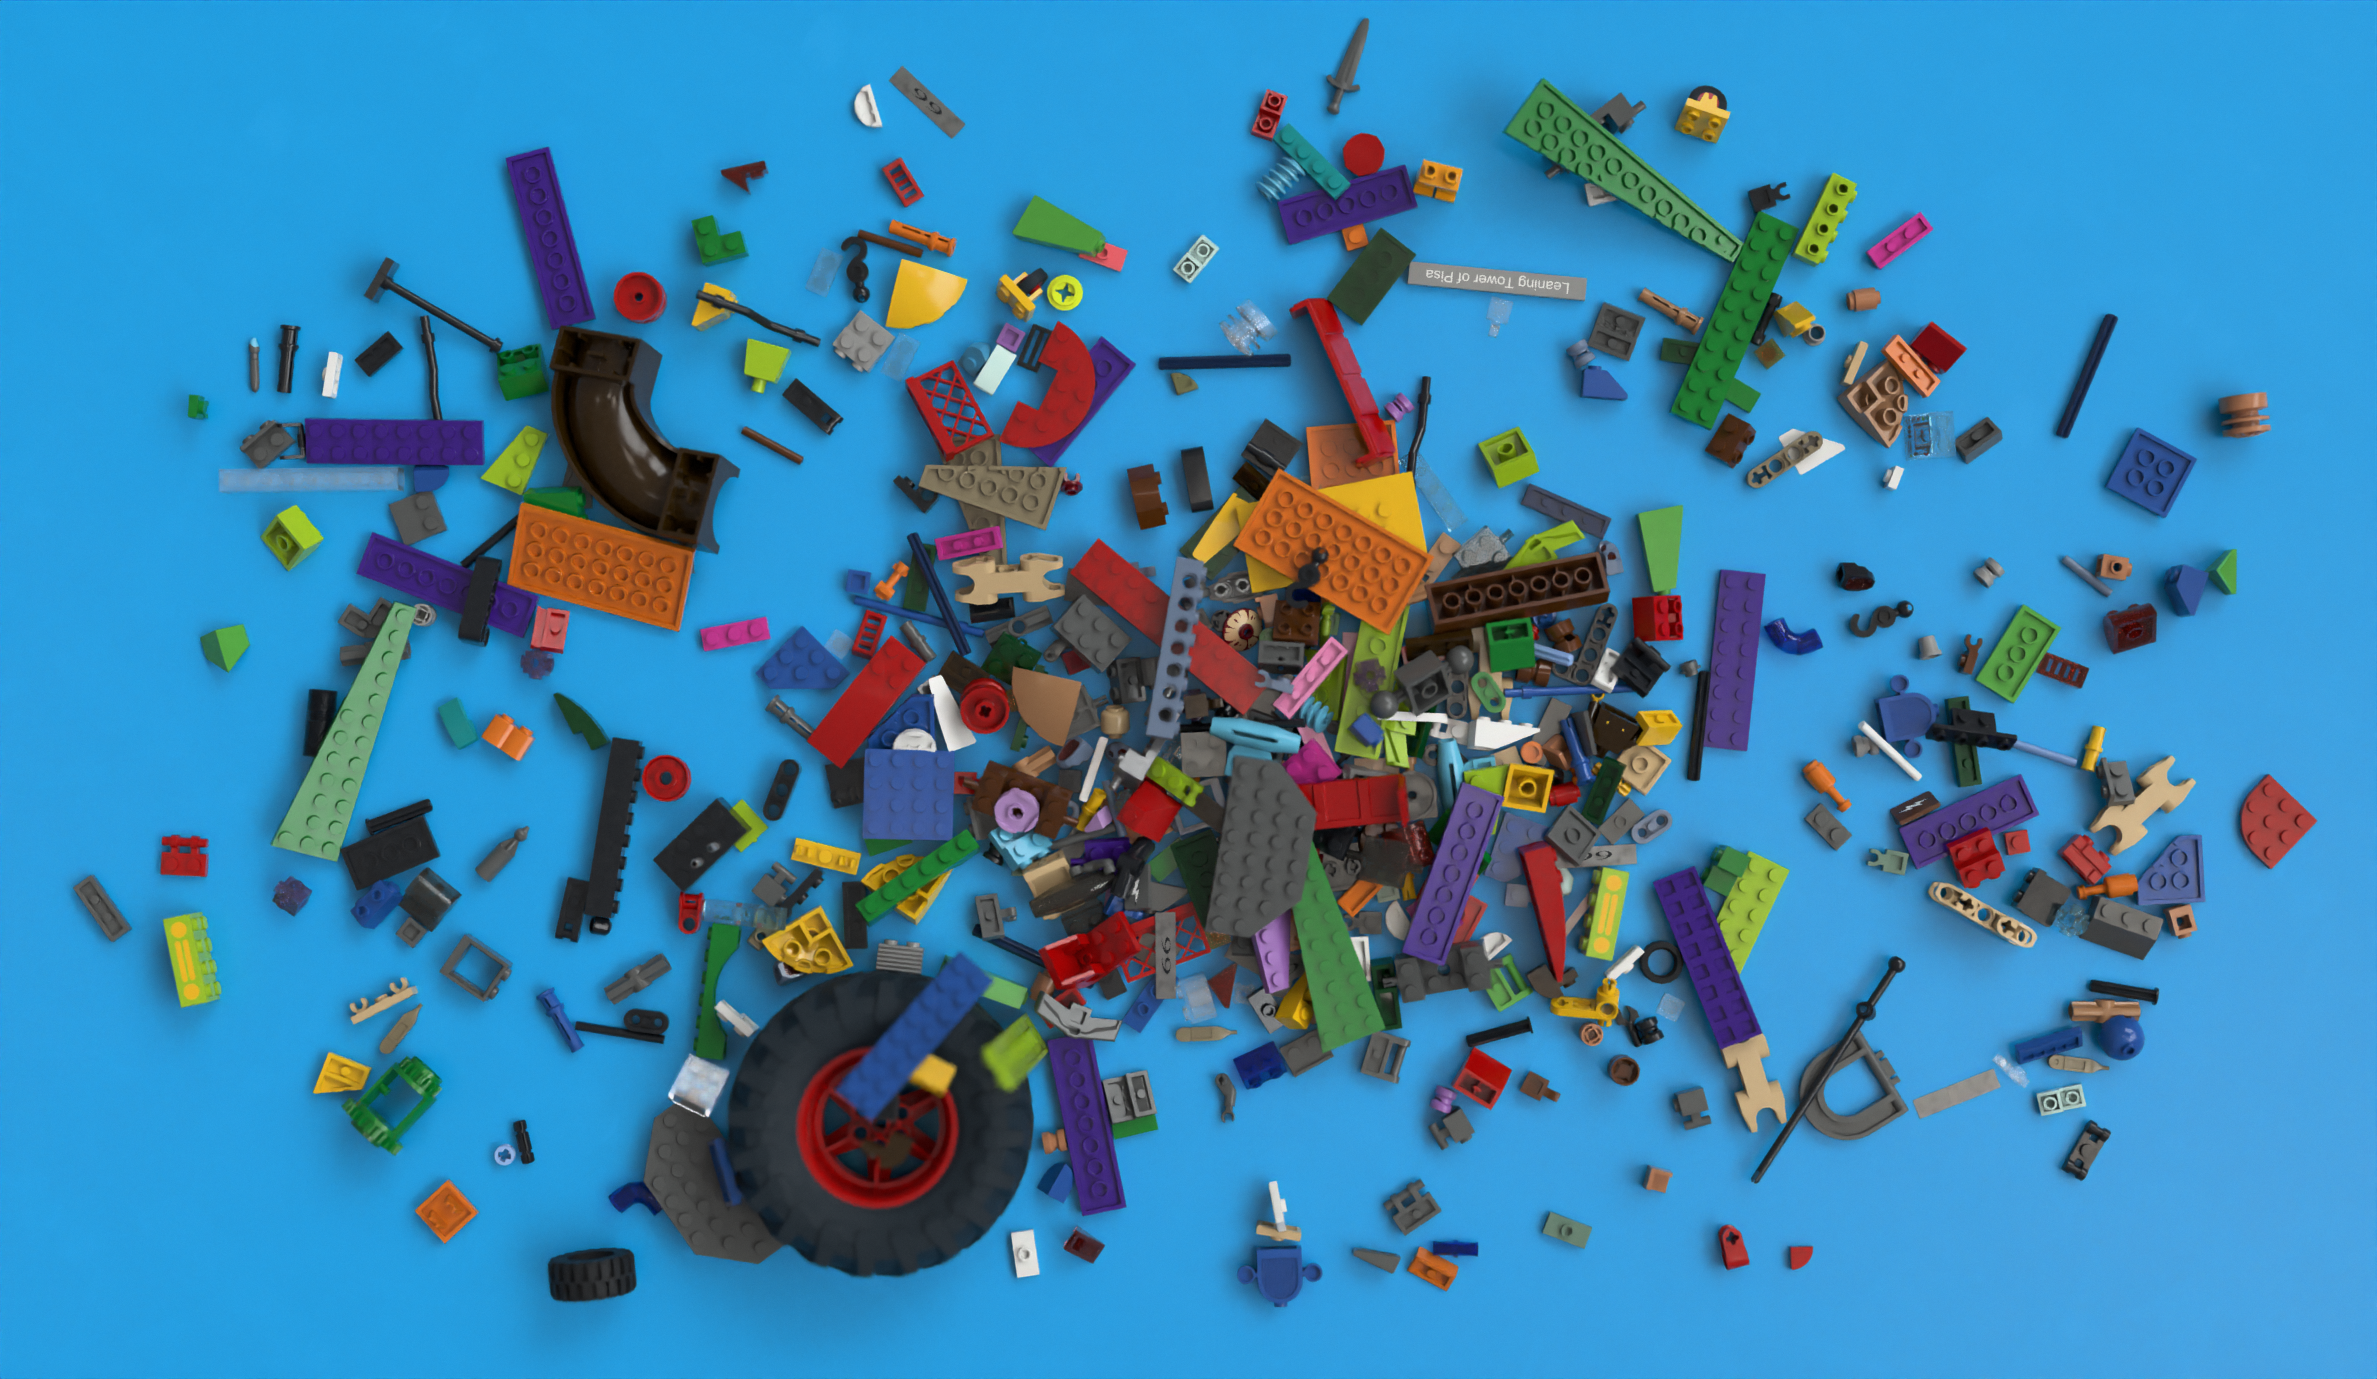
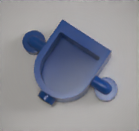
M1895 675L1890 680V688L1896 695L1874 700L1881 737L1887 743L1905 740L1903 746L1904 755L1908 758H1917L1922 754L1923 748L1914 738L1925 735L1930 726L1935 723L1936 717H1939V708L1937 704H1933L1922 694L1905 693L1909 687L1908 678L1904 675Z
M1301 1245L1256 1247L1257 1269H1253L1249 1265H1243L1237 1272L1238 1280L1243 1284H1250L1257 1278L1260 1292L1266 1299L1274 1302V1307H1286L1287 1302L1293 1300L1299 1294L1302 1288L1303 1276L1311 1282H1317L1322 1277V1268L1319 1264L1310 1263L1306 1267H1302Z

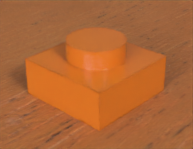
M1363 224L1341 230L1347 252L1366 247L1369 244Z

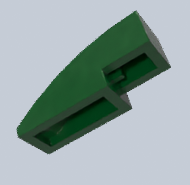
M562 693L553 694L572 733L577 735L583 732L591 750H597L611 742L601 725L584 707Z
M1392 957L1370 960L1375 1002L1386 1028L1380 1031L1402 1028L1397 986L1384 988L1383 978L1395 977Z

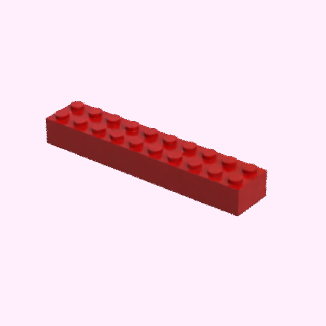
M1098 538L1071 570L1070 574L1161 648L1170 596ZM1179 605V608H1180L1181 610L1186 611V609H1184L1181 605ZM1198 620V624L1192 627V634H1196L1194 647H1189L1188 656H1192L1190 669L1186 670L1244 716L1267 688L1255 685V682L1263 683L1265 676L1259 674V669ZM1182 621L1174 625L1175 630L1179 633L1187 630V625ZM1178 643L1173 644L1171 652L1175 655H1180L1183 653L1182 645Z

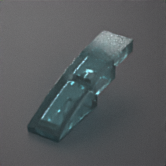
M704 899L702 921L774 930L786 929L787 908Z

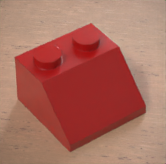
M1932 321L1922 326L1908 344L1917 356L1928 364L1927 367L1933 373H1940L1941 375L1946 373L1967 350L1965 346Z

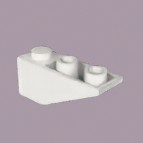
M1477 717L1476 720L1469 722L1467 749L1491 751L1540 732V728H1533V724L1530 723L1512 725L1510 720L1492 722L1489 717Z

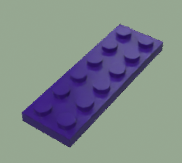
M1406 165L1350 180L1351 186L1335 201L1323 189L1278 201L1277 205L1289 246L1418 208Z
M1102 336L1089 351L1095 372V392L1087 415L1072 433L1058 442L1044 447L1028 448L1049 467H1053L1136 366L1133 361Z
M2018 774L1897 829L1915 869H1920L1949 856L1946 847L1948 843L1986 826L1991 831L1992 836L2038 816L2039 812L2022 775Z

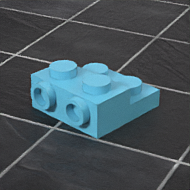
M999 826L987 835L1012 871L1018 868L1023 870L1033 863V859L1038 857L1040 860L1050 853L1049 848L1052 846L1048 837L1034 832L1035 826L1028 832L1022 831L1017 833H1009Z

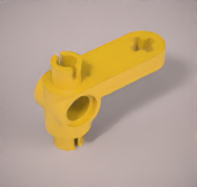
M1604 978L1602 980L1603 985L1597 989L1595 999L1565 996L1552 998L1550 1011L1558 1016L1598 1019L1597 1023L1604 1027V1021H1606V1027L1612 1025V1019L1618 1014L1620 991L1616 988L1617 981L1611 978L1610 984H1608V978Z

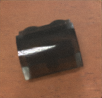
M427 867L407 887L403 895L404 899L398 905L433 932L446 914L452 910L462 894Z

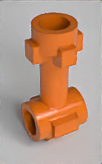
M901 561L893 565L892 568L895 571L886 582L881 580L874 589V592L877 593L876 595L882 600L885 599L888 602L896 592L892 589L901 576L907 577L910 568Z

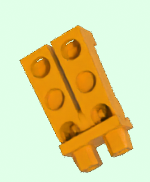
M1423 160L1416 174L1413 192L1417 195L1432 198L1434 188L1437 187L1434 199L1454 204L1463 169Z

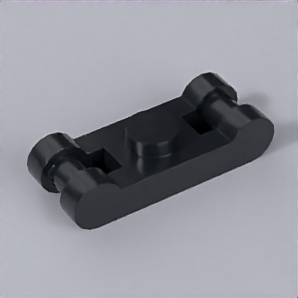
M2090 1120L2063 1163L2062 1170L2067 1173H2073L2075 1178L2083 1181L2103 1144L2108 1140L2111 1131L2098 1127L2096 1122ZM2092 1133L2097 1136L2094 1142L2089 1139ZM2077 1158L2083 1161L2080 1167L2075 1165Z

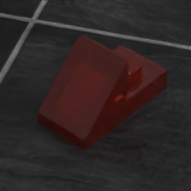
M765 161L721 170V174L725 179L750 195L751 192L747 178L751 177L752 180L764 177V174L769 173Z

